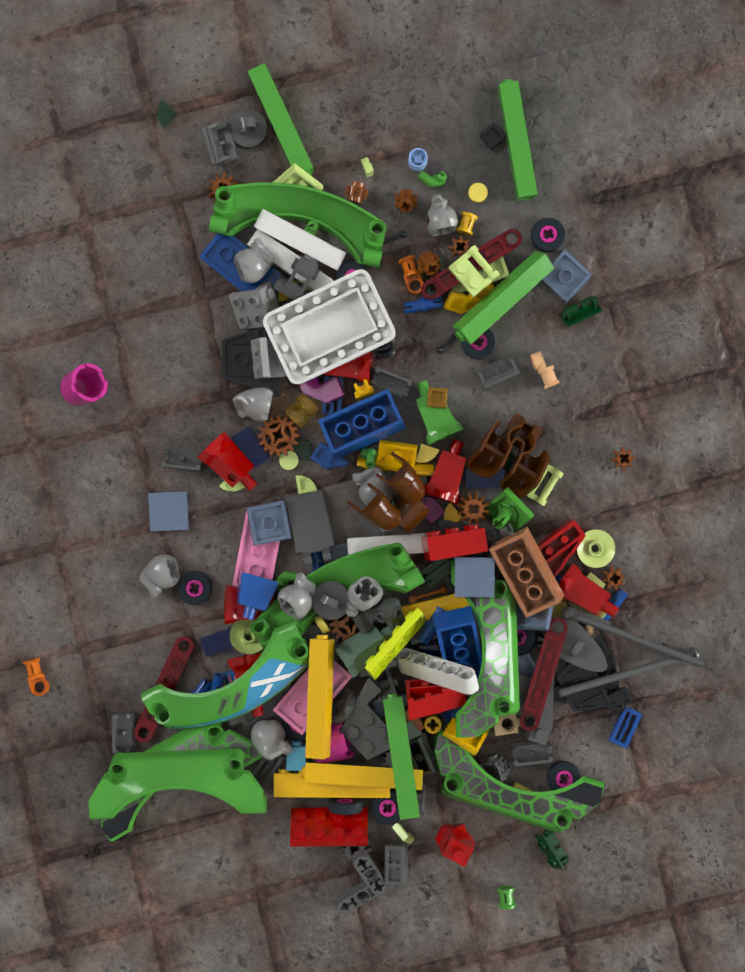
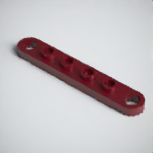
M508 229L479 247L478 252L491 265L519 247L522 241L521 233L516 229ZM514 234L518 240L516 243L511 244L507 242V236ZM473 257L468 259L478 272L483 270ZM446 268L423 283L421 294L426 300L432 301L461 283ZM429 285L434 286L436 293L433 295L426 294V287Z
M562 618L552 619L549 631H546L520 717V725L526 731L535 730L540 723L568 630V625ZM555 622L563 624L564 629L561 633L553 631L552 625ZM528 715L535 718V724L531 727L526 726L524 723V718Z
M181 636L176 640L155 686L162 684L171 690H175L194 649L192 638ZM182 640L187 641L190 645L187 651H183L179 647ZM146 706L134 730V736L139 742H148L159 725L155 716L149 713ZM141 727L147 728L149 736L141 737L139 729Z

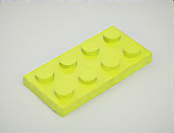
M418 608L407 614L405 617L406 621L402 626L398 625L392 632L393 636L380 645V651L375 656H370L366 661L365 669L374 680L378 678L425 624V616Z

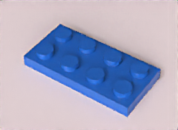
M217 234L199 256L201 260L240 291L255 290L264 282L271 281L272 287H274L279 276L282 275L271 266L258 282H243L238 274L234 257L239 251L250 248L235 236Z

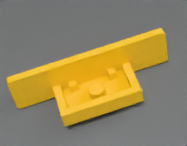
M380 440L375 466L383 471H398L402 467L390 454L394 452L405 459L419 476L428 477L434 473V465L415 462L418 445ZM359 454L357 465L368 469L365 465L367 458H361V454Z

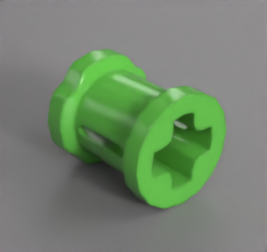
M502 885L497 887V892H499L500 903L498 904L500 909L507 910L516 907L515 902H513L514 886Z

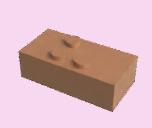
M528 527L504 537L491 545L489 550L526 618L561 603L564 594Z

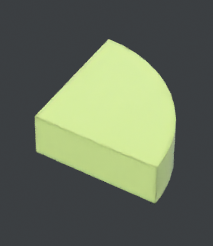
M369 158L360 159L366 177L373 176L374 170L369 162Z
M295 476L299 494L318 491L315 483L308 477Z
M225 481L219 485V487L227 491H239L245 488L240 481L233 488Z
M395 823L393 825V830L404 842L411 844L415 840L410 832L407 833L403 829L401 824Z

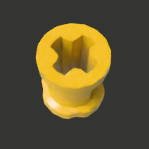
M462 211V218L459 227H456V231L463 235L472 236V228L478 216Z
M436 714L424 717L423 723L426 731L432 734L439 732L441 729L440 718ZM431 719H434L435 723H437L434 724V727H430V724H427L431 723Z

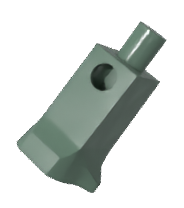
M374 625L367 633L362 634L360 631L334 646L335 652L352 678L357 676L366 667L365 663L370 656H375L380 651V645L393 636L392 630L387 626L383 630L378 631Z

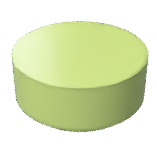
M288 451V456L282 453L281 458H279L281 467L286 470L296 468L299 462L297 454L292 451Z

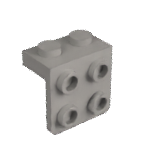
M271 281L264 282L255 290L232 292L229 294L234 314L241 329L264 327V316L279 308Z
M266 337L251 340L255 379L287 377L271 340Z

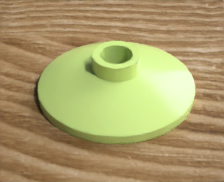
M597 529L585 532L586 537L577 548L579 559L585 565L592 568H600L610 563L615 555V543L612 537L605 531ZM593 545L598 546V550L596 552L592 551Z
M255 620L236 621L230 630V641L233 647L243 654H256L263 649L258 638L252 633L250 628ZM244 636H249L251 640H245Z

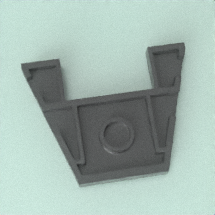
M370 677L360 692L352 713L346 719L340 731L367 760L390 750L387 725L368 705L382 690ZM411 720L406 723L409 740L422 734V731Z

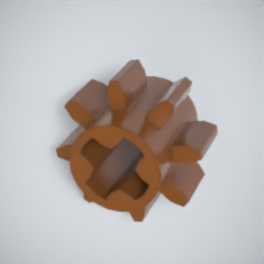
M353 181L350 186L346 185L344 195L348 197L347 201L358 205L362 204V200L366 201L368 189H364L365 184Z
M402 189L399 194H395V207H399L400 212L411 213L413 208H417L418 195H414L412 189Z
M462 236L457 241L455 239L451 240L454 246H448V250L453 252L451 258L456 256L458 259L471 248L468 247L470 240L464 241ZM457 245L459 247L464 246L463 252L461 250L456 251Z
M431 251L421 254L419 260L416 261L419 265L418 270L420 273L425 272L427 276L434 275L438 272L439 267L442 266L437 253L433 255Z
M620 447V452L613 451L615 456L610 461L615 462L614 468L621 466V470L625 471L626 466L633 467L631 461L636 459V457L631 456V449L626 452L624 447ZM625 455L626 462L620 463L621 458L619 456Z
M610 566V571H603L605 578H602L601 581L607 582L606 588H610L613 585L614 590H617L618 585H625L622 579L626 575L620 574L621 568H617L614 571L613 566ZM612 574L617 576V578L614 580L615 582L610 580V578L613 576Z

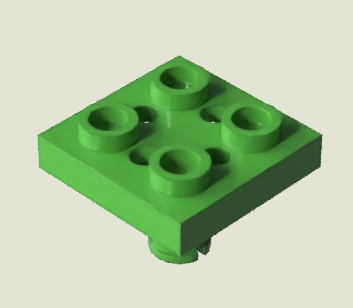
M508 487L489 502V506L484 507V510L490 511L488 515L493 520V526L497 524L496 529H502L504 525L510 523L513 533L534 516Z

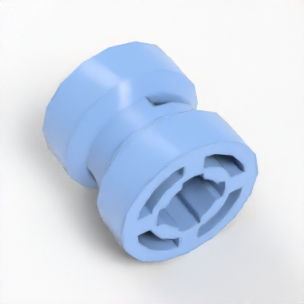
M416 148L410 152L408 165L411 170L420 172L425 169L428 160L425 150Z

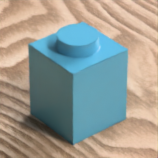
M291 741L292 752L286 755V771L302 770V766H305L307 763V758H305L306 744H302V741Z

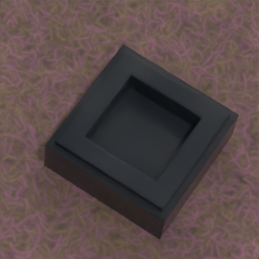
M492 123L479 135L491 151L506 139V136L495 123Z

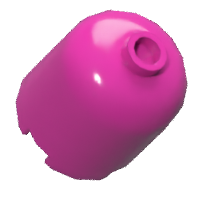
M86 363L79 365L63 377L60 383V391L65 401L69 404L83 406L102 398L107 391L108 382L107 380L105 381L102 369L94 364Z
M345 721L339 724H331L330 757L314 759L317 763L329 764L354 758V752H350L351 742L340 732Z

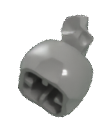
M434 195L431 201L432 205L426 217L428 233L433 237L450 234L456 230L458 224L457 214L452 207L446 205L447 199L442 198L441 195Z
M261 238L254 239L250 249L245 248L234 257L241 280L246 283L258 282L273 265L275 256L264 246Z
M258 387L235 395L233 403L238 410V416L241 418L249 417L256 422L268 420L273 391L266 387Z
M377 466L368 468L361 473H355L352 476L356 485L360 486L358 490L359 497L365 505H368L377 495L367 486L368 483L379 489L389 501L393 497V491L375 476L378 473L389 481L383 470Z
M170 555L155 556L140 574V582L149 590L151 598H157L162 589L174 586L180 579L177 561Z
M303 572L296 574L294 584L282 588L278 595L281 609L294 619H301L309 612L316 590L315 583L308 580Z
M363 576L350 585L347 591L349 602L345 605L347 616L356 617L358 610L368 611L381 600L383 589L374 578Z
M260 720L255 723L251 731V741L261 756L267 760H272L281 754L288 755L292 752L291 745L288 741H285V730L278 721Z

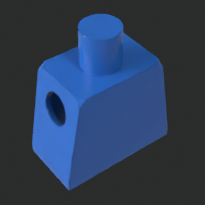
M241 572L237 604L245 606L242 617L254 620L256 609L265 611L277 588L278 582Z

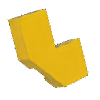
M490 283L474 298L470 294L467 295L451 289L443 306L449 311L459 314L466 313L495 287Z

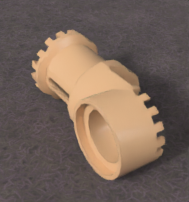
M538 351L531 354L530 359L535 371L541 374L545 384L543 386L544 389L559 384L560 381L557 380L553 371L554 365L546 367L545 360H543L544 357H541L543 355Z

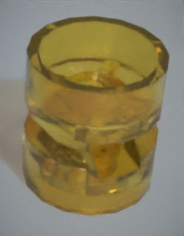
M303 393L295 399V405H290L284 411L301 429L309 422L308 418L313 417L320 410Z

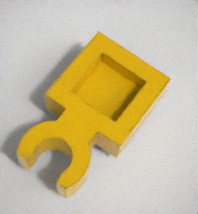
M366 379L363 380L364 384L362 386L354 384L356 391L354 395L357 402L375 395L372 385L369 386Z

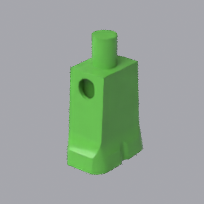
M427 380L416 385L421 395V398L416 400V404L427 431L426 440L428 446L464 430L460 422L453 417L447 404L446 409L427 407L429 387Z

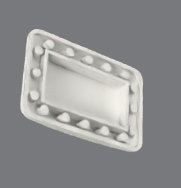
M362 269L356 270L267 313L263 318L265 330L288 379L298 385L392 341L396 333L369 273Z

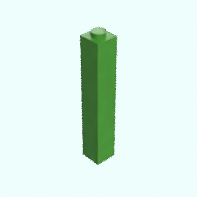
M264 63L249 70V78L290 166L295 163L312 176L314 168L266 64Z
M507 79L499 84L497 91L515 195L518 202L535 199L538 193L518 80Z
M538 251L533 252L452 326L456 331V338L460 342L464 341L472 344L554 269V266L546 254Z
M398 694L386 695L387 699H383L399 816L400 820L420 817L403 697H398Z

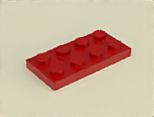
M329 807L291 808L290 847L368 846V807H363L360 813L351 815L331 813Z

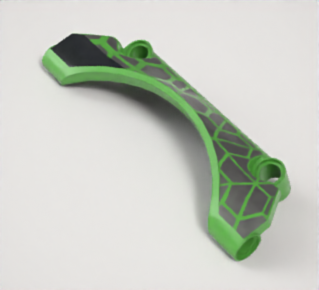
M452 560V561H451V583H452L454 586H455V560ZM495 577L494 598L465 597L479 625L482 639V663L478 678V691L471 694L464 706L455 714L456 737L458 738L479 737L499 723V716L516 714L520 709L516 598L506 580H495ZM503 584L505 585V592L502 590ZM506 703L509 704V710L506 708Z
M221 723L204 727L186 728L144 751L239 748L245 753L244 768L263 758L255 749L250 739L230 729L224 731ZM154 792L133 800L120 810L113 819H101L102 830L111 842L132 831L138 812Z
M440 729L436 734L434 756L440 776L445 777L441 785V792L446 797L556 833L565 831L570 827L572 818L579 820L600 803L604 790V782L583 776L575 783L553 791L532 792L516 789L489 775L478 765L468 751L443 736L444 730ZM447 783H452L455 791L449 790ZM557 818L563 820L564 827L557 823Z

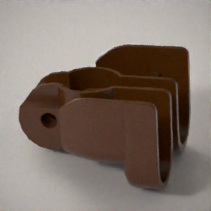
M516 413L506 425L501 437L495 433V429L501 422H495L484 434L478 447L472 453L467 466L474 474L483 478H491L504 466L512 447H517L519 449L510 469L506 471L500 487L503 491L508 487L518 498H524L539 485L549 464L550 455L546 450L538 457L529 455L536 447V441L542 428L536 424L531 425L525 421L523 416Z
M391 452L390 454L402 467L389 481L378 473L375 476L397 495L399 502L393 505L379 489L368 483L367 486L377 495L362 511L350 501L347 504L380 530L392 531L399 526L410 535L430 513V510L420 501L424 497L425 488L415 469L405 459Z

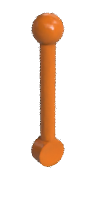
M441 587L440 590L418 596L411 595L409 602L414 603L418 599L439 593L446 594L447 588Z

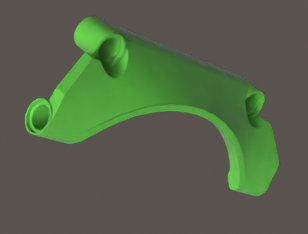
M239 748L116 753L112 757L109 766V775L101 778L89 798L90 820L113 819L120 810L133 800L152 792L168 789H187L207 793L225 801L242 814L267 813V797L250 770H244L245 753Z

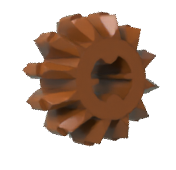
M223 173L221 179L218 175H215L216 181L209 180L212 186L207 187V191L211 192L208 197L213 199L214 204L215 192L219 187L238 184L237 181L233 182V176L227 178L226 174Z
M475 492L473 499L470 493H467L468 500L464 497L460 498L464 505L457 504V507L463 508L457 514H465L461 518L462 521L469 517L468 524L471 525L473 519L476 524H479L478 517L484 521L486 520L482 513L489 514L490 511L483 508L489 506L488 502L482 504L485 500L484 496L477 500L478 493ZM470 504H477L478 507L476 509H478V511L476 513H469L468 510H470V508L468 507Z

